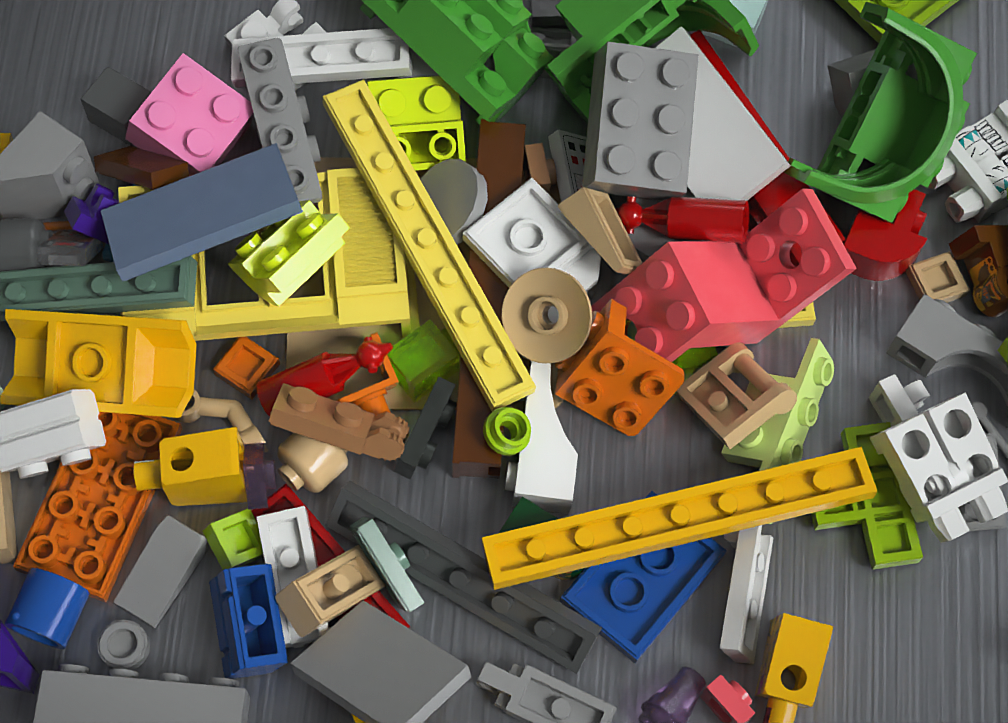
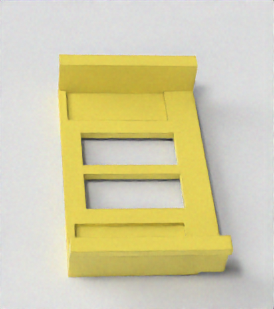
M357 167L327 170V172L317 173L323 197L318 202L319 212L321 214L338 213L350 227L341 236L345 244L323 264L325 295L288 298L279 307L272 305L259 295V301L207 305L204 250L191 255L198 262L194 307L120 312V316L186 320L195 341L401 323L402 338L412 337L416 334L420 336L415 271ZM142 186L118 187L119 203L153 190ZM266 226V227H264V228H261V229H258V230H256V232H257L258 234H260V233H261L263 230H265L268 226Z

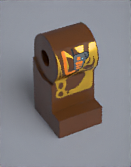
M974 225L951 241L949 247L954 260H964L974 286L972 296L977 308L988 317L996 318L1008 311V225Z

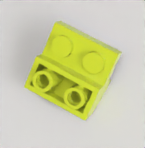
M439 75L367 81L368 88L415 171L428 170L446 159H461L466 162L460 97Z
M310 200L299 201L303 210L302 213L271 224L260 234L255 231L246 236L234 249L238 255L228 263L232 270L255 293L278 307L345 244L341 236L350 229L338 213L321 214Z

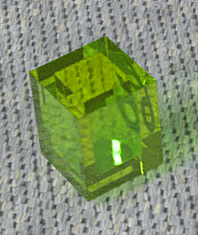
M431 319L393 345V349L387 354L398 378V384L414 403L433 389L438 377L446 380L459 371L460 354L447 329L444 328L440 331Z

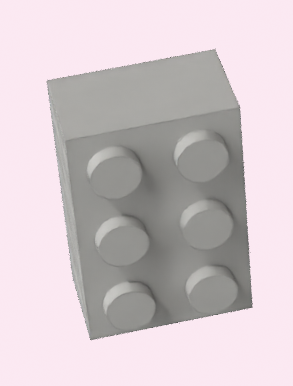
M609 41L594 54L582 187L608 194L661 201L686 194L699 54Z

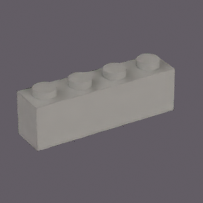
M61 664L58 671L42 670L33 723H247L251 698L246 688H239V681L228 678H210L209 685L189 683L188 676L181 674L161 673L158 680L139 679L138 672L128 669H110L108 676L89 674L90 669L84 666Z

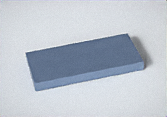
M277 143L101 210L115 268L122 282L303 212Z

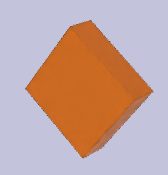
M238 337L213 368L215 376L253 400L257 394V383L271 376L280 365L278 357L249 338Z

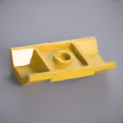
M5 309V320L16 337L14 375L3 390L4 392L0 395V404L20 406L72 389H91L95 394L99 412L180 418L194 393L197 345L186 320Z

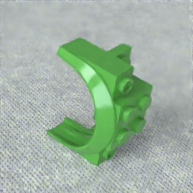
M562 0L555 7L575 37L576 42L562 51L558 57L547 65L545 70L563 97L588 124L594 54L608 41L649 47L669 37L682 26L687 32L700 30L721 35L748 56H752L755 53L759 44L746 17L729 0Z
M866 2L859 17L884 29L885 32L818 168H812L790 157L788 163L791 166L784 173L892 223L896 214L905 206L909 192L919 185L928 188L932 179L941 171L944 158L965 122V113L970 103L963 100V85L970 77L972 63L977 53L887 7ZM913 63L918 80L905 74L908 67ZM863 158L876 164L863 171L859 169Z

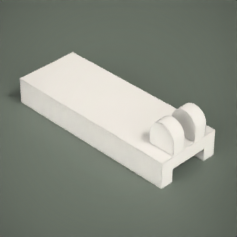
M305 506L257 516L265 564L272 565L277 594L292 581L318 567L308 513ZM279 606L286 648L303 647L306 643H314L330 629L329 622L308 635L300 637Z
M762 525L724 534V538L736 552L720 649L736 663L754 664L774 539L771 535H761Z

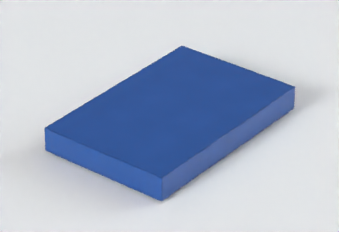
M651 491L646 498L657 496V494ZM707 538L587 567L560 597V602L602 627L599 634L631 661L636 663L722 560L727 550L712 538Z

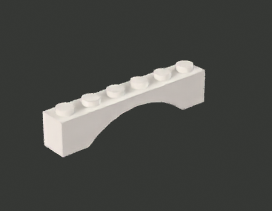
M594 248L565 271L580 282L589 300L595 294L601 256ZM551 306L548 310V318L552 323H556L559 319L558 310L554 306ZM530 361L529 375L536 385V389L533 394L518 401H525L524 414L528 417L531 424V437L528 445L519 452L518 462L508 461L505 490L514 491L512 507H516L523 496L547 512L569 514L573 501L578 454L566 437L555 411L550 386L551 363L545 364Z

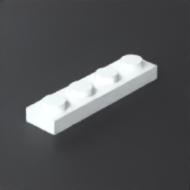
M390 28L232 39L231 81L235 88L247 87L238 54V47L273 38H280L283 42L293 84L412 76V49Z

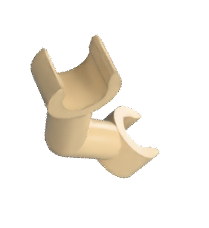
M194 390L190 401L194 402L192 408L184 410L180 418H176L183 423H192L198 420L200 416L228 418L231 425L237 427L245 450L251 460L268 451L264 444L266 443L258 428L252 423L239 401L200 397L198 392Z

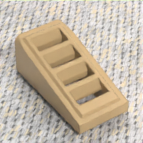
M582 187L558 205L561 213L615 272L629 275L642 264L608 193Z

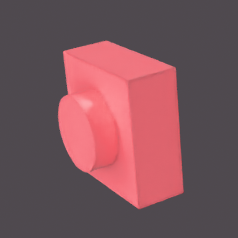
M719 675L711 682L700 696L722 723H747L755 714L750 707L752 700L745 689L734 680L728 682L722 675Z

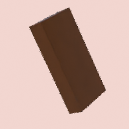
M133 146L94 156L95 172L152 190L189 177L188 162Z

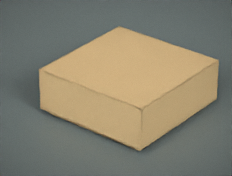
M950 251L911 264L906 270V274L919 300L926 294L932 299H940L948 303L965 297L969 292V288Z

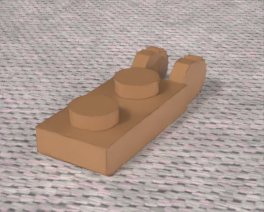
M283 383L268 421L271 422L270 425L359 455L363 453L378 459L383 458L384 461L389 460L390 462L391 460L396 461L403 454L405 445L403 441L405 442L406 438H408L410 429L408 422H405V419L400 418V416L395 417V414L383 412L375 415L362 410L355 404L341 403L317 395L308 388L293 387Z

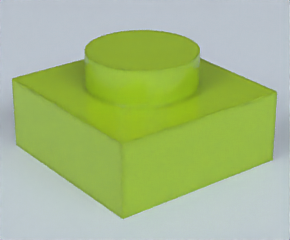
M250 508L213 522L202 531L222 570L242 567L264 557L258 523Z

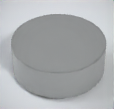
M117 620L103 629L98 638L97 648L99 656L109 668L135 670L146 661L150 651V641L144 629L136 622Z

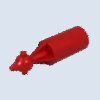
M627 196V202L623 203L619 208H615L628 234H634V229L644 223L670 239L745 243L747 239L749 203L745 200L671 197L643 209L641 205L636 203V197Z
M365 337L363 343L358 347L356 354L323 352L260 380L257 383L259 401L264 411L270 417L283 383L293 387H305L317 395L328 398L343 391L345 382L360 367L368 369L369 373H376L378 367L383 363L385 356L393 349V346L390 342L378 343L373 341L372 337Z

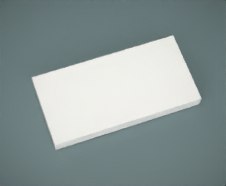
M682 26L656 47L657 49L699 54L687 186L696 198L748 201L791 166Z

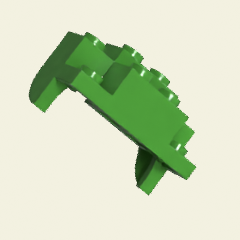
M361 0L363 4L359 9L370 19L377 15L480 114L476 119L479 124L481 119H485L488 122H498L505 116L554 59L546 50L543 41L531 33L528 19L532 16V13L523 6L522 0ZM491 54H493L495 72L489 70L484 65Z

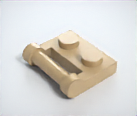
M740 342L734 343L686 379L676 391L680 399L729 449H732L775 414L781 415L789 412L797 402V394L786 383H778L753 360V352ZM732 373H741L762 395L753 401L728 376Z

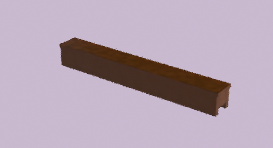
M481 119L477 171L483 175L487 182L488 200L484 215L521 186L526 124L488 122L485 119ZM470 248L469 268L503 327L502 306L509 287ZM462 357L452 478L467 476L500 479L502 455L490 448L483 434L484 422L492 411ZM500 426V431L503 434L504 426Z

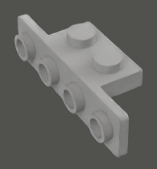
M273 38L239 46L238 54L262 148L277 143L299 201L310 200L312 203L321 201L323 199L322 191L314 165L315 162L321 161L315 135L307 136L304 123L310 122L307 102L304 95L296 96L282 40L280 38Z

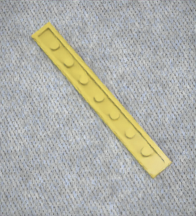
M363 79L324 95V108L491 411L493 412L498 408L505 407L533 394L536 385L365 80Z

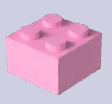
M183 53L129 120L125 139L137 148L188 162L189 176L220 165L249 128L254 114L249 100Z

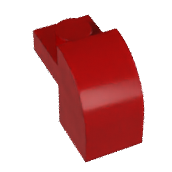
M915 189L910 191L905 206L896 214L892 223L861 210L858 211L844 242V246L857 268L851 274L867 280L885 281L899 277L906 272L909 265L914 264L928 239L918 235L927 216V213L920 211L925 193Z

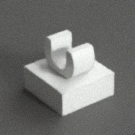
M894 374L878 382L869 396V400L882 422H891L892 427L918 414L917 409L924 405L923 400L929 398L930 395L921 380H917L903 388Z

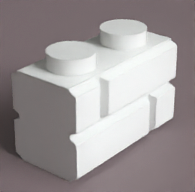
M72 389L1 411L0 471H18L19 478L22 479L49 472L47 463L61 459L62 466H67L92 459L90 450L105 446L106 443L102 422L98 419L99 410L94 392L91 389Z

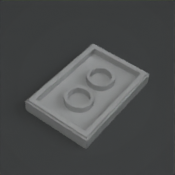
M364 600L291 662L292 669L297 677L365 723H423L471 678L467 664Z

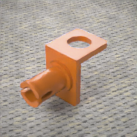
M377 332L369 336L373 338V341L382 343ZM388 355L385 356L383 363L378 367L384 379L383 381L336 401L355 404L362 410L375 415L383 412L391 413L384 396L388 394V390L395 388L399 381Z

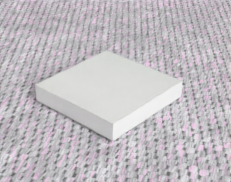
M530 178L465 230L462 240L509 288L518 277L533 269L556 268L566 271L593 248L558 208L559 204L533 178Z

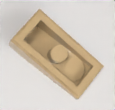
M357 545L292 581L276 594L275 599L296 633L300 637H304L379 591L385 584L360 546Z

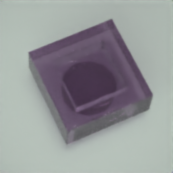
M264 443L245 444L243 471L248 510L268 508L269 489H277L275 460H266Z

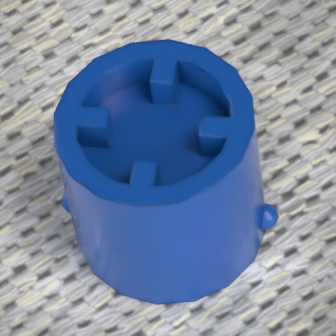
M31 568L4 625L12 631L38 643L57 649H65L90 593L81 585L60 575L38 568Z

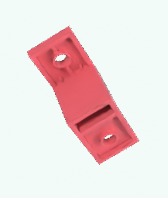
M801 189L749 231L745 243L718 241L667 242L595 302L591 308L592 312L597 311L600 313L610 299L627 308L625 335L628 336L627 329L632 321L637 329L635 341L668 361L673 362L689 348L729 346L738 342L743 344L759 343L857 268L814 190ZM795 242L799 244L802 250L801 262L797 267L791 263L789 256L790 249Z

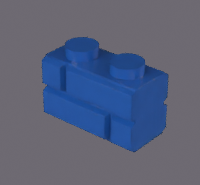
M261 564L222 570L209 581L219 648L224 653V657L221 658L224 678L235 679L276 671L279 667L287 664L288 659L279 606L275 599L276 589L272 565Z

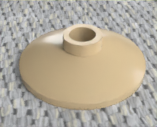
M538 268L518 277L508 289L502 306V323L515 350L522 356L538 363H556L573 356L586 342L592 325V308L585 289L572 275L556 268ZM551 306L556 307L559 313V319L556 323H552L548 318V310Z

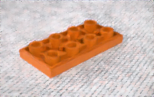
M99 412L98 419L102 422L106 438L105 446L90 450L92 458L90 460L62 466V462L60 463L13 565L14 569L26 575L31 568L52 572L87 589L90 593L89 597L107 603L156 489L137 491L134 480V462L160 459L159 442L164 438L180 436L182 426L178 422L159 416Z

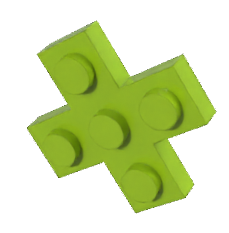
M891 422L847 427L841 432L844 451L862 447L877 488L875 497L811 513L814 530L861 524L872 570L915 564L923 559L914 517L910 511L912 508L905 500L900 490L899 482L884 454L878 455L870 440V437L890 428Z

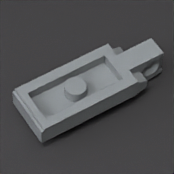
M485 662L476 682L477 686L498 696L494 706L505 710V714L524 723H611L617 709L614 705L527 664L525 667L513 663L510 671L507 672Z

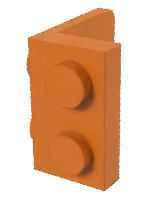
M610 299L600 313L597 311L592 312L591 330L580 350L570 358L555 363V367L558 368L555 395L623 434L635 436L639 434L684 383V371L679 366L626 336L627 308Z

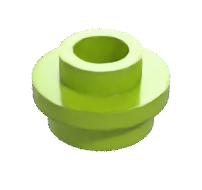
M501 407L487 416L483 426L484 438L495 452L506 456L515 455L528 445L531 437V424L528 417L522 411L511 407ZM500 426H505L509 429L511 433L510 440L503 436Z

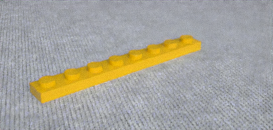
M858 447L482 537V547L493 589L496 590L872 499L877 493V488L863 449Z

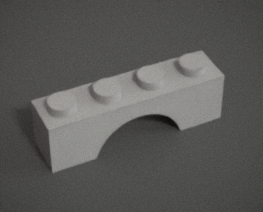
M924 294L886 353L925 378L938 370L948 367L969 368L985 375L998 387L1004 397L1007 407L1006 429H1008V364L997 351L1003 342L997 339L989 328L980 324H973L958 315L947 302L940 299H932Z

